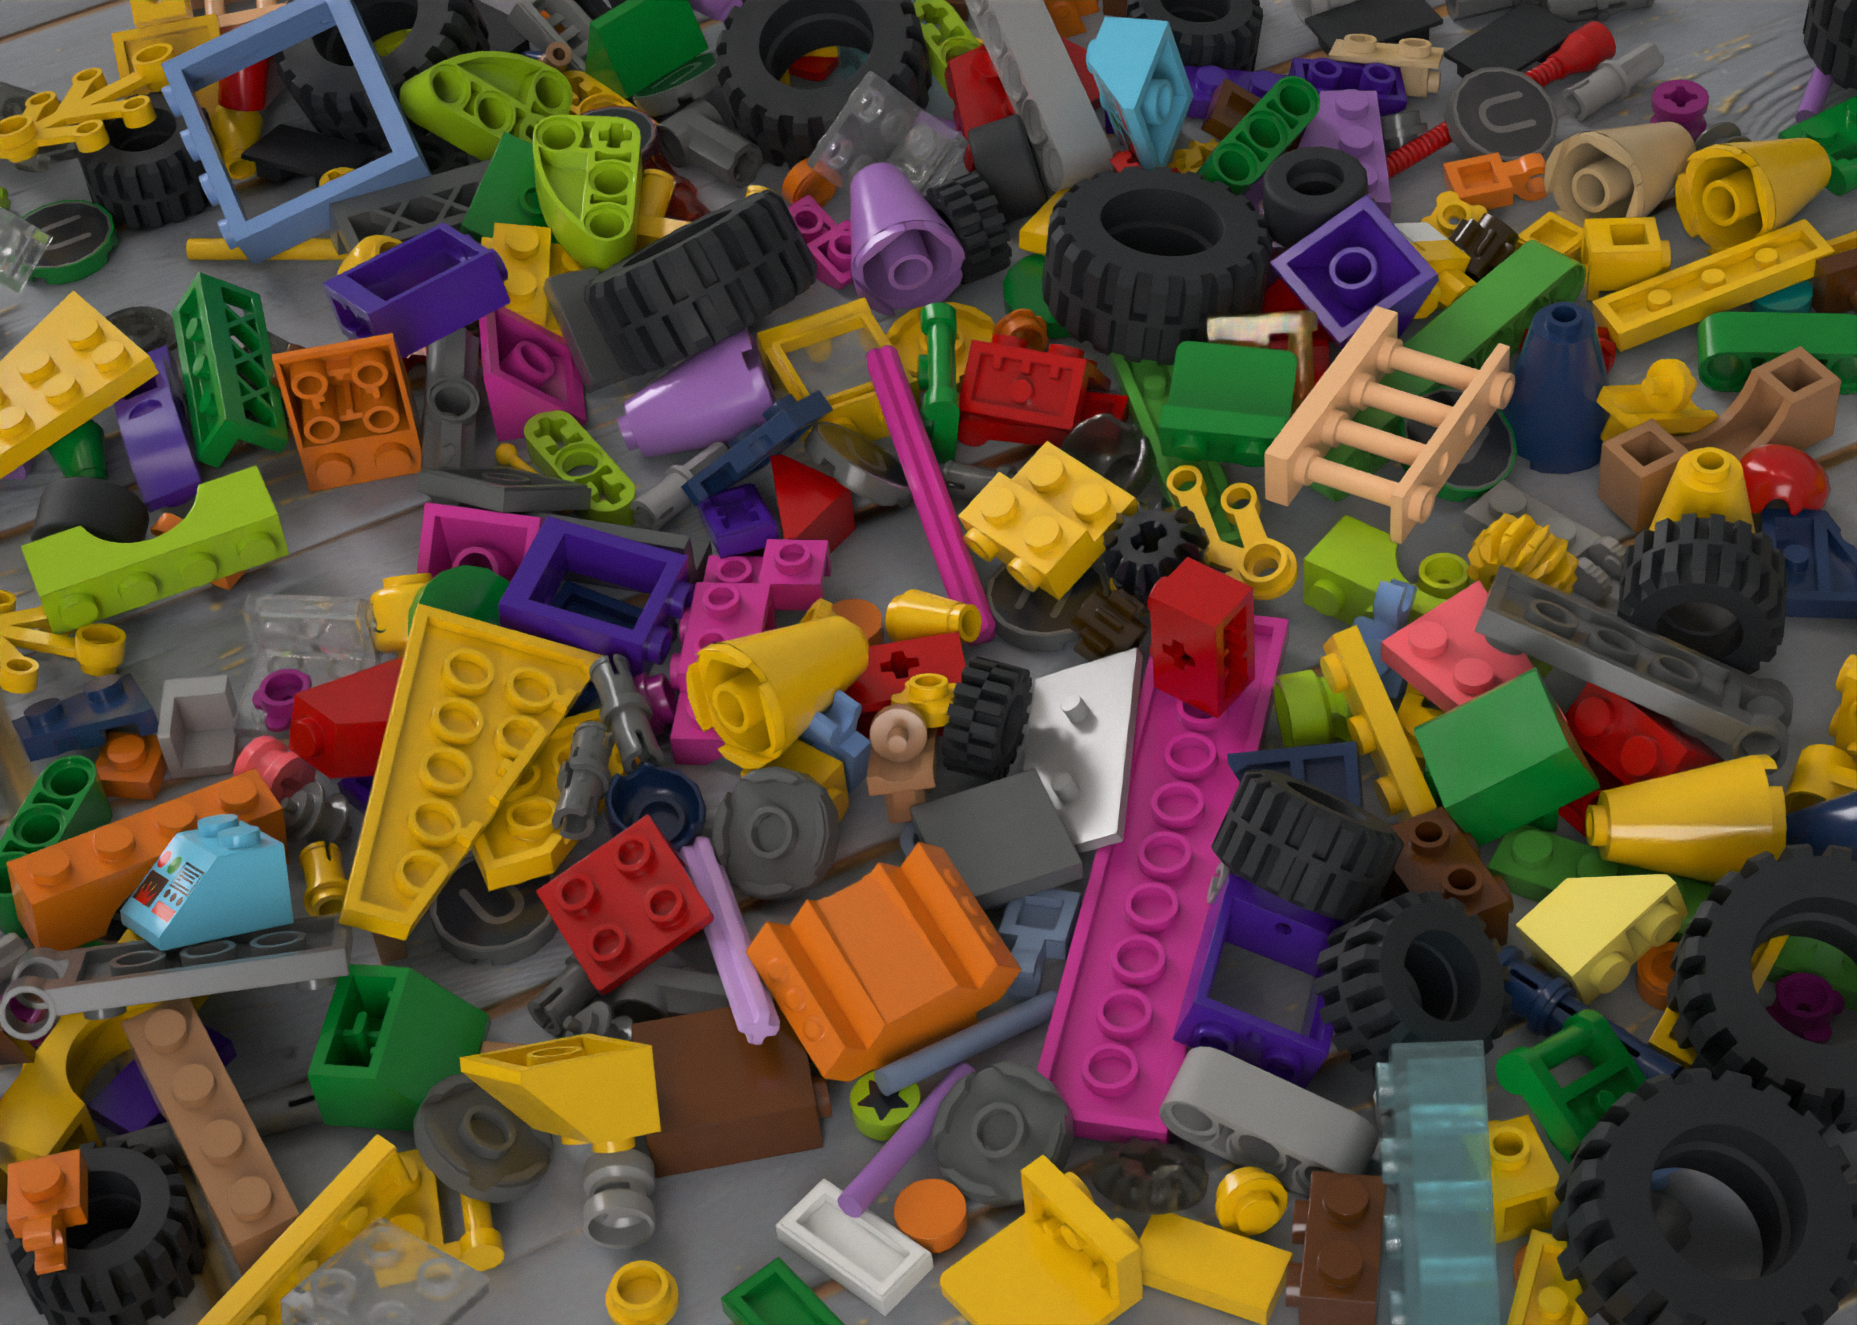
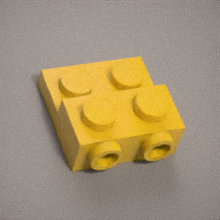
M494 222L493 238L482 237L481 245L487 249H494L503 260L507 269L508 280L503 283L511 303L504 307L563 337L543 291L545 280L554 275L584 270L585 268L575 261L560 244L551 243L552 228Z
M1046 441L1012 479L998 472L958 517L967 531L963 536V540L976 555L987 562H991L996 557L1007 565L1006 568L1010 575L1024 588L1034 592L1040 587L1060 601L1106 550L1103 545V533L1119 530L1116 525V513L1131 517L1137 513L1138 502L1134 496Z

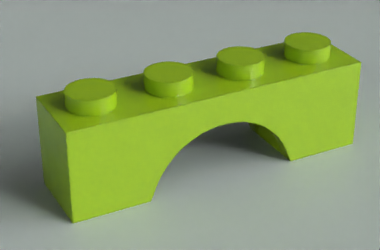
M257 465L198 485L196 500L187 516L174 528L155 538L134 543H116L97 538L83 527L77 526L21 546L53 634L59 635L289 555L278 513Z
M1345 514L1303 559L1304 604L1315 608L1323 615L1332 616L1353 626L1355 617L1364 616L1374 619L1373 604L1381 580L1390 582L1391 579H1396L1410 584L1398 568L1399 544L1390 541V534ZM1417 589L1406 626L1445 602L1446 599L1428 595ZM1527 655L1534 668H1537L1542 679L1554 667Z

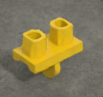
M1660 359L1653 363L1641 384L1603 386L1596 400L1610 414L1600 435L1601 440L1604 442L1652 418L1670 435L1676 437L1696 432L1712 423L1719 416L1713 410H1702L1692 402L1691 397L1697 388V382L1691 375L1687 365L1678 359Z

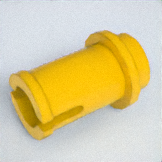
M324 841L309 844L299 855V864L307 890L304 892L303 903L306 912L311 917L341 913L349 881L345 878L340 848L331 842L328 846L330 860L327 858Z

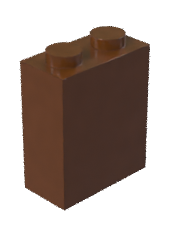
M772 999L780 1020V1029L774 1036H765L763 1043L760 1045L748 1043L745 1033L738 1031L731 1007L631 1024L633 1042L652 1045L661 1132L646 1134L650 1157L655 1166V1178L824 1148L819 1119L833 1117L827 1081L822 1075L811 1077L809 1064L814 1062L775 999Z

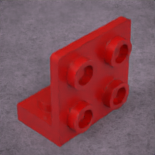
M993 334L991 343L972 339L959 396L960 412L962 414L1077 434L1086 390L1109 392L1111 380L1097 369L1098 363L1096 361L1084 358L1085 351L1061 344H1050L1048 353L1027 348L1028 342L1026 340L1003 334Z
M648 814L536 890V893L591 983L602 995L610 993L714 920V914L684 869L687 865L674 845Z

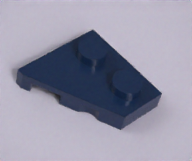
M820 390L799 401L792 394L787 395L762 414L767 421L760 427L758 424H755L736 436L728 443L730 450L688 480L681 488L694 506L699 505L764 469L771 463L770 456L782 454L808 432L816 422L821 421L833 410Z

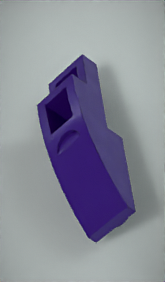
M1293 57L1288 75L1275 74L1265 70L1250 72L1222 69L1211 65L1202 67L1183 65L1194 95L1186 117L1205 119L1214 91L1225 78L1261 99L1280 79L1286 76H1297L1310 82L1318 94L1321 91H1343L1347 89L1377 91L1380 116L1404 111L1407 105V96L1400 67H1391L1382 63L1358 64L1337 62L1328 58L1305 59ZM1306 128L1301 133L1302 137L1304 135Z
M167 345L147 353L159 374L114 403L126 451L149 513L163 507L173 508L187 503L197 494L198 485L204 483L201 463L197 461L192 427L185 415L177 365Z

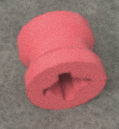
M262 735L253 739L239 755L233 770L234 777L256 768L280 805L284 798L290 799L306 784L315 782L316 768L293 751L288 752L285 744L269 735Z

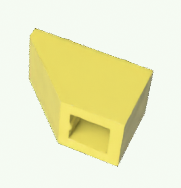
M1667 874L1567 878L1516 924V927L1530 955L1555 978L1564 977L1570 981L1577 992L1576 997L1588 1006L1601 993H1609L1621 985L1628 976L1631 966L1650 948L1659 947L1667 943L1677 933L1682 924V919L1689 913L1677 883Z

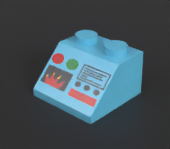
M1105 16L1097 38L1090 41L1086 53L1087 69L1090 73H1093L1100 92L1101 106L1107 111L1114 133L1143 170H1155V166L1166 167L1194 96L1168 21Z
M221 814L202 818L197 821L198 829L176 833L120 910L122 924L160 951L292 924L294 920L284 844L260 831L259 827L251 826L242 820L239 821L238 816L234 814Z

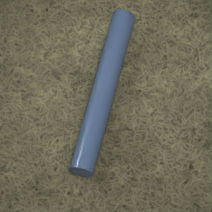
M1050 989L875 1071V1081L878 1088L885 1096H889L1051 1020L1057 993Z

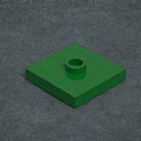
M505 131L459 230L460 233L464 235L469 234L480 243L482 237L493 238L494 222L548 227L539 207L536 192L533 144ZM551 232V243L559 244Z

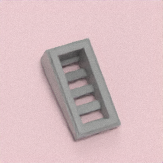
M574 0L518 1L507 17V21L542 52H546L547 47L551 43L562 42L568 45L567 43L570 40L578 37L583 43L575 49L568 45L572 52V59L566 71L578 70L585 72L586 64L581 57L587 53L589 27L592 19ZM543 11H546L550 15V17L546 20L540 14ZM558 24H562L566 28L560 35L554 29Z

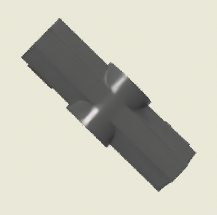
M463 327L427 346L424 409L420 424L422 436L421 471H424V468L474 467L475 426L480 403L477 391L479 338L471 335ZM442 412L453 413L457 416H448L443 414ZM426 494L432 499L433 502L454 504L456 502L453 500Z

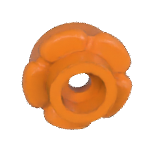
M1017 309L1007 314L998 321L992 332V335L1003 334L1026 340L1028 342L1027 348L1041 352L1045 351L1048 343L1047 325L1041 316H1035L1034 312L1030 309Z

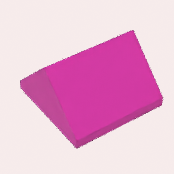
M504 306L479 319L484 383L498 442L525 438V424L531 417L542 412L561 410L571 414L581 426L587 422L582 378L563 337Z
M425 502L416 574L431 573L433 579L444 570L462 565L488 568L511 582L545 518Z

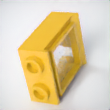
M865 297L757 333L759 351L775 388L774 394L777 401L789 394H792L799 401L820 390L833 409L821 421L841 425L859 433L872 442L891 435L867 369L866 355L873 348L880 349L885 345L892 346V344L874 318ZM901 360L919 409V403L921 402L918 380L916 377L913 378ZM811 429L800 438L803 445Z

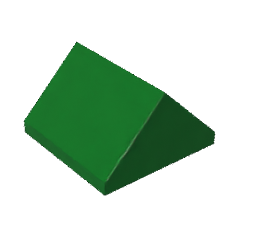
M627 0L590 22L585 73L622 98H629L708 50L709 46L688 0Z
M1536 667L1414 728L1415 736L1445 810L1465 833L1470 832L1478 848L1600 788L1598 779Z

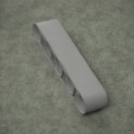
M965 0L1015 113L1023 119L1035 158L1049 187L1054 191L1070 189L1084 178L1091 181L1096 173L1106 170L1113 172L1109 159L1113 158L1109 141L1044 1Z

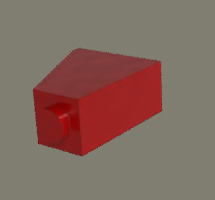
M403 657L295 693L288 749L329 779L374 776Z

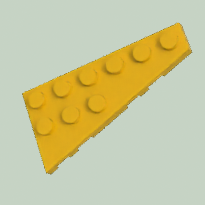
M74 290L0 361V479L159 374L146 352Z
M418 603L405 648L339 924L406 941L590 683V666L603 655Z

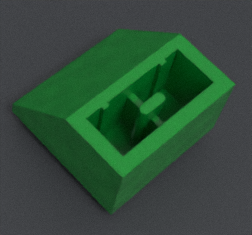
M350 964L349 975L338 977V982L307 1073L324 1125L414 1132L413 1120L429 1090L447 1076L463 1074L459 1057L480 1054L483 1041H486L491 1025L489 1015L410 967Z

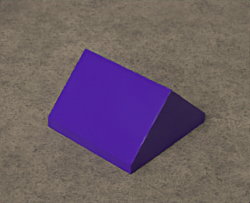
M1367 194L1270 262L1271 268L1341 349L1346 346L1375 306L1398 312L1397 338L1399 339L1439 281L1435 270Z

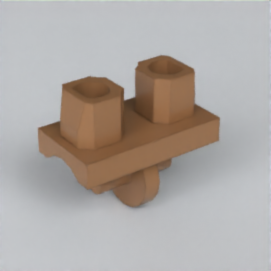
M893 704L881 709L874 716L871 723V746L866 780L869 796H885L889 823L911 821L910 807L928 802L927 794L931 793V788H936L939 739L937 727L927 728L924 717L916 709L905 704Z

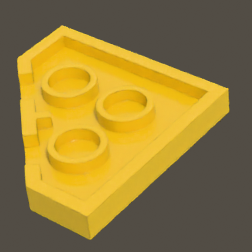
M601 708L563 719L471 848L489 891L521 884L527 880L554 873L579 841L570 840L559 835L562 827L556 830L553 828L552 818L560 796L557 776L562 763L569 760L575 728L587 721L601 723L599 715ZM616 743L608 763L611 778L616 773H619L622 777L628 775L623 770L622 759ZM637 756V757L635 758V761H636L637 766H638V764L640 763V760H639V757ZM605 798L599 801L597 817L604 809Z

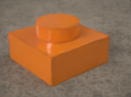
M109 731L107 735L108 741L102 746L95 762L106 795L109 797L155 800L168 770L157 735L141 736V734Z

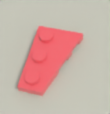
M1479 580L1381 641V660L1444 712L1534 668L1525 653L1510 655L1501 652L1486 641L1485 635L1474 631L1488 595ZM1559 708L1561 714L1563 715V717H1564V719H1565V721H1566V723H1567L1566 717L1564 716L1563 712H1562L1561 709Z

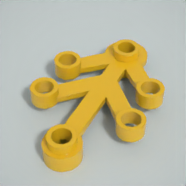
M159 43L139 50L132 56L131 60L135 72L110 85L107 84L101 68H88L78 72L72 77L71 81L73 84L61 104L56 93L53 91H44L31 96L25 102L26 109L23 114L14 115L0 121V159H8L9 162L13 163L22 162L34 157L39 151L38 147L72 142L76 143L79 152L91 153L104 148L110 141L102 120L122 118L125 126L131 129L150 124L156 119L157 115L149 96L139 95L127 100H116L145 85L150 90H162L163 87L169 85L161 63L176 57L172 45Z
M1182 465L1170 472L1166 485L1172 500L1180 507L1187 506L1195 514L1198 524L1205 529L1209 538V550L1206 552L1209 559L1208 567L1213 566L1228 571L1224 574L1253 587V597L1256 600H1272L1284 595L1292 588L1299 572L1296 557L1286 545L1267 538L1259 518L1262 509L1261 502L1253 486L1247 483L1232 484L1223 491L1220 499L1227 520L1238 527L1244 548L1220 540L1205 501L1207 485L1201 471L1192 465ZM1185 482H1196L1190 490H1178ZM1239 500H1250L1249 504L1242 509L1232 508L1234 503ZM1266 569H1276L1270 575L1258 577ZM1110 578L1109 582L1111 592L1117 590L1112 578Z
M0 590V687L7 692L16 694L29 693L38 687V662L32 658L24 657L15 647L75 658L80 663V670L91 676L101 677L117 672L118 666L125 660L126 634L122 629L104 623H92L81 626L76 630L75 638L69 637L75 630L60 635L53 634L42 604L40 607L16 611V596L9 591Z

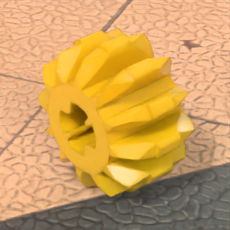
M1505 513L1498 520L1493 521L1487 530L1483 529L1473 541V548L1467 555L1470 565L1466 573L1472 580L1476 582L1479 580L1488 593L1500 566L1503 565L1570 595L1574 590L1573 585L1578 580L1575 570L1579 561L1574 555L1566 551L1569 541L1557 538L1551 533L1550 524L1542 527L1537 525L1528 514H1524L1518 519L1513 515Z

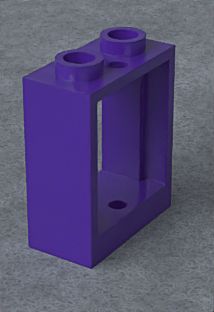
M444 222L322 283L342 334L351 340L393 333L402 358L511 303L503 283L508 280V272L499 254L494 249H487L475 242L469 234L464 235Z
M547 516L499 602L500 626L603 656L608 655L614 674L618 672L613 661V655L620 654L629 661L633 679L636 675L644 672L649 675L654 664L662 665L666 660L672 642V627L676 619L683 618L684 607H691L695 585L688 583V556ZM572 571L651 594L633 630L550 606L567 572Z
M1230 873L1208 910L1172 1040L1192 1048L1201 1046L1221 1050L1306 1089L1329 1054L1331 1038L1334 1033V1028L1330 1022L1323 1025L1318 1011L1324 1008L1325 1004L1322 996L1315 995V979L1324 976V972L1316 964L1320 951L1330 948L1326 939L1334 929L1343 926L1344 921L1332 919L1299 907L1261 889L1242 877ZM1279 923L1287 924L1290 927L1282 926ZM1224 942L1314 976L1300 1034L1210 999Z

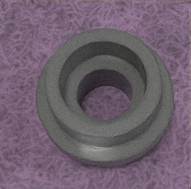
M1419 110L1380 116L1386 150L1398 149L1417 138V134L1428 131L1427 123H1421Z

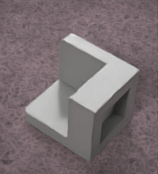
M228 675L165 680L157 737L171 778L232 773L237 758L241 715Z

